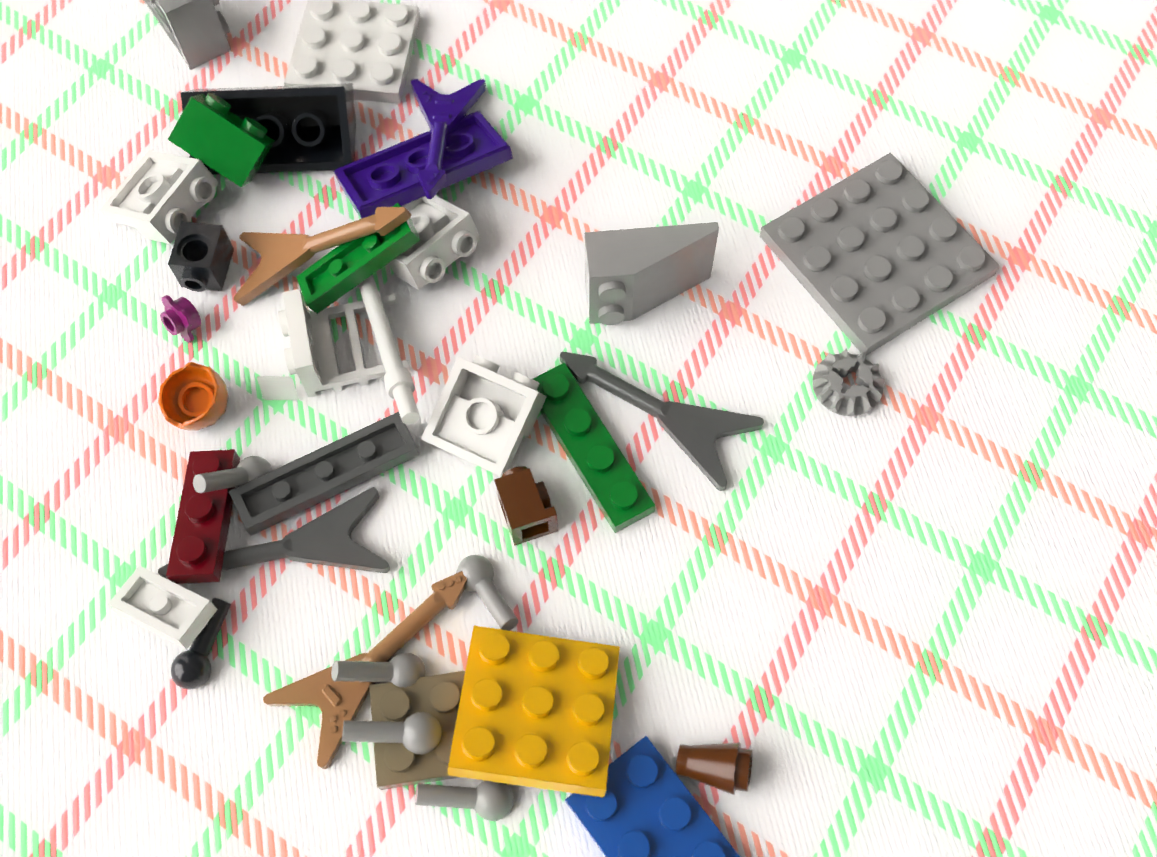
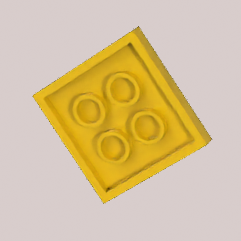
M473 626L448 763V775L604 798L607 788L620 647Z

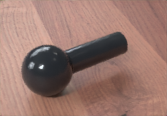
M213 598L211 602L218 610L193 641L190 649L181 652L173 660L170 674L173 682L180 688L187 690L197 689L209 679L211 663L208 655L231 607L230 603Z

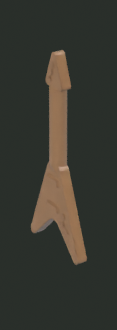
M377 207L374 215L313 236L306 234L242 232L239 236L240 240L261 255V261L235 294L234 301L244 306L310 260L316 253L377 232L381 236H385L407 221L412 214L405 207Z
M461 571L433 583L431 586L433 593L368 653L358 654L344 661L387 662L445 607H448L450 610L456 607L465 590L468 578ZM332 666L272 691L263 697V702L271 707L316 706L322 711L317 765L322 769H327L342 744L343 721L355 720L369 694V685L374 684V682L333 681L331 676Z

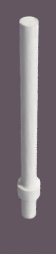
M372 275L361 282L358 287L386 370L384 382L388 395L396 401L402 422L404 424H413L420 418L413 396L415 385L410 371L403 367Z

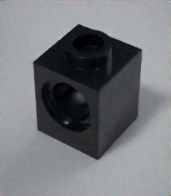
M181 221L168 265L181 287L195 292H203L205 290L222 291L234 248L223 225Z

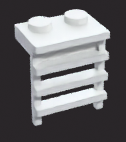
M300 289L282 292L285 310L278 311V318L283 336H289L291 344L290 348L284 349L285 361L289 374L298 375L308 398L317 396L316 391L333 388L334 392L341 391L343 386L359 382L360 386L368 385V380L386 375L382 358V365L366 368L356 318V314L367 312L363 300L328 307L317 314L314 311H309ZM395 294L380 296L384 308L397 305ZM346 316L356 371L340 374L331 319ZM408 359L402 360L403 367L411 371Z

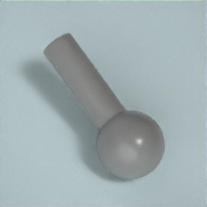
M249 456L241 460L236 468L195 475L193 486L198 493L237 487L272 471V467L262 457Z
M476 554L462 559L456 573L463 571L464 576L468 578L465 590L478 594L500 629L510 631L518 624V619L492 582L494 568L491 562L486 557Z
M412 653L398 654L390 662L335 660L331 670L333 681L392 682L398 687H409L416 683L420 677H425L426 675L423 661Z
M427 712L414 713L404 722L344 720L342 730V742L403 743L406 749L415 754L431 752L437 747L442 736L439 721Z
M483 781L477 788L417 784L415 792V805L475 809L476 813L487 821H498L506 817L511 811L514 802L513 792L508 784Z

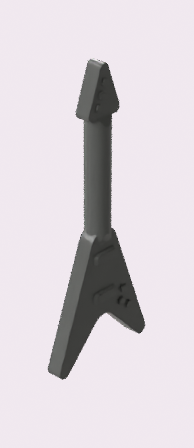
M565 351L560 353V362H565L572 375L580 384H584L588 380L657 418L659 425L719 491L726 489L727 479L715 447V441L722 437L760 430L764 424V419L757 416L672 401L663 402L597 366L596 357Z
M371 487L292 531L282 540L225 551L222 571L287 558L297 562L388 573L390 566L385 559L351 539L353 529L379 499L380 495L377 488ZM168 564L158 569V574L168 579L166 577Z

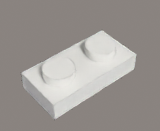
M140 565L108 603L117 614L186 650L218 610L210 600Z

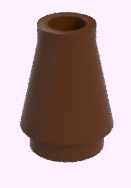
M740 742L705 745L680 744L676 761V775L691 778L732 795H735L736 790L748 792L752 771L753 749L741 748Z

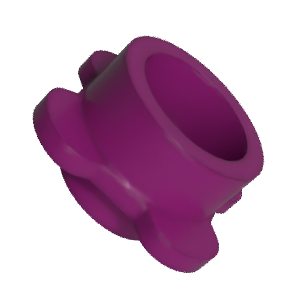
M169 295L161 297L165 311L160 314V318L164 327L174 336L180 334L187 343L193 341L194 336L191 331L201 326V318L195 306L185 297H179L174 301Z

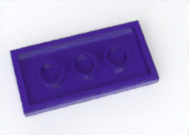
M480 111L464 116L454 130L448 134L442 170L446 172V182L440 190L513 159L511 147ZM431 130L334 170L338 184L360 219L374 215L377 207H392L396 203L403 206L426 196L419 180L418 171L425 169L432 134Z

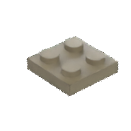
M465 671L419 677L417 682L409 687H398L392 682L369 685L372 721L404 722L414 713L427 712L437 718L442 729L439 744L434 750L426 754L412 753L405 748L403 743H373L376 783L379 790L460 778L448 775V763Z

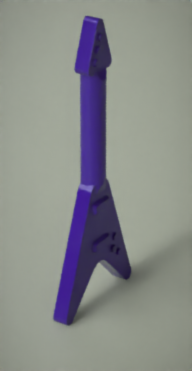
M418 79L411 80L412 92L432 132L425 169L418 171L419 180L427 199L434 198L446 182V172L442 170L448 134L454 130L486 91L484 79H478L454 93L446 95L438 93Z

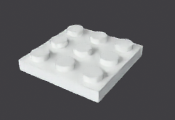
M307 0L285 76L284 86L353 83L354 100L401 104L421 18L419 5L358 0Z

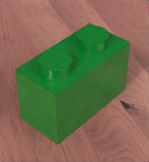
M208 93L207 96L205 94L192 96L167 140L196 159H200L202 163L239 187L250 183L275 142L266 135L268 130L251 118L245 117L242 120L230 112L231 105L215 94Z

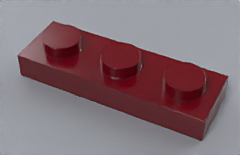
M235 449L191 451L189 454L166 577L176 584L220 582L233 500L229 491L236 487L198 493L194 489L193 479L197 474L236 468L240 462V457Z

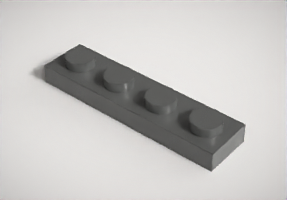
M398 411L230 490L229 493L245 530L252 536L419 456L420 453L406 424L402 422Z

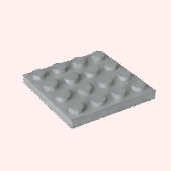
M891 152L761 227L759 235L860 353L865 352V356L990 279L1000 267Z

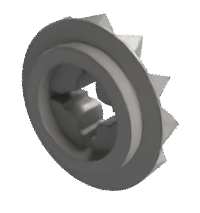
M846 348L839 354L833 355L828 353L825 359L817 364L813 374L812 385L817 399L828 410L843 416H859L877 406L883 396L886 379H883L879 373V364H872L868 361L865 352L855 355L849 353ZM855 372L856 384H853L850 389L847 388L845 394L842 393L843 378L847 377L849 373Z

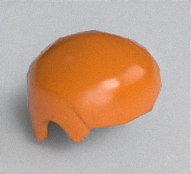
M189 362L183 368L171 372L160 385L158 404L164 419L170 424L188 431H199L214 425L226 412L229 394L224 380L210 366L207 367Z

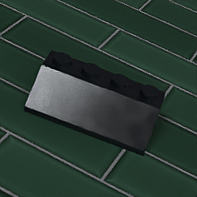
M353 83L205 88L180 92L183 110L192 96L199 94L207 96L208 93H212L231 105L229 111L242 120L245 117L251 118L268 130L266 135L275 142L257 173L328 171L354 162L356 115ZM205 165L206 168L212 173V175L219 174L209 166Z

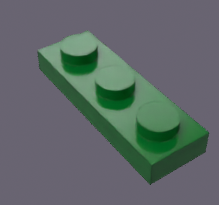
M396 203V204H395L394 206H392V207H402V206H401L399 203ZM411 218L385 236H381L377 232L337 246L296 276L307 307L317 314L419 242L420 238Z

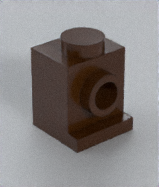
M525 466L514 467L504 472L502 477L494 479L497 498L514 546L558 531L557 513L554 506H551L546 486L543 481L535 483L530 468Z

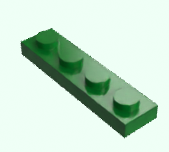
M565 362L532 378L540 383L537 391L547 396L540 413L614 533L654 513L656 505Z

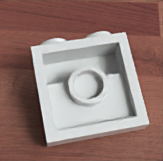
M148 150L101 207L100 211L112 222L135 227L147 239L172 244L176 239L181 221L191 222V218L197 210L214 198L215 188L219 182L200 159Z
M436 195L432 199H427L424 196L403 205L402 207H405L412 214L410 218L420 241L389 262V265L395 276L418 290L428 283L438 282L442 279L446 268L460 257L471 255L477 246V242L481 240L470 213Z
M475 355L473 362H470L458 356L421 440L502 476L504 472L509 470L523 437H529L547 396L537 391L540 383L515 372L511 380L497 374L500 365Z

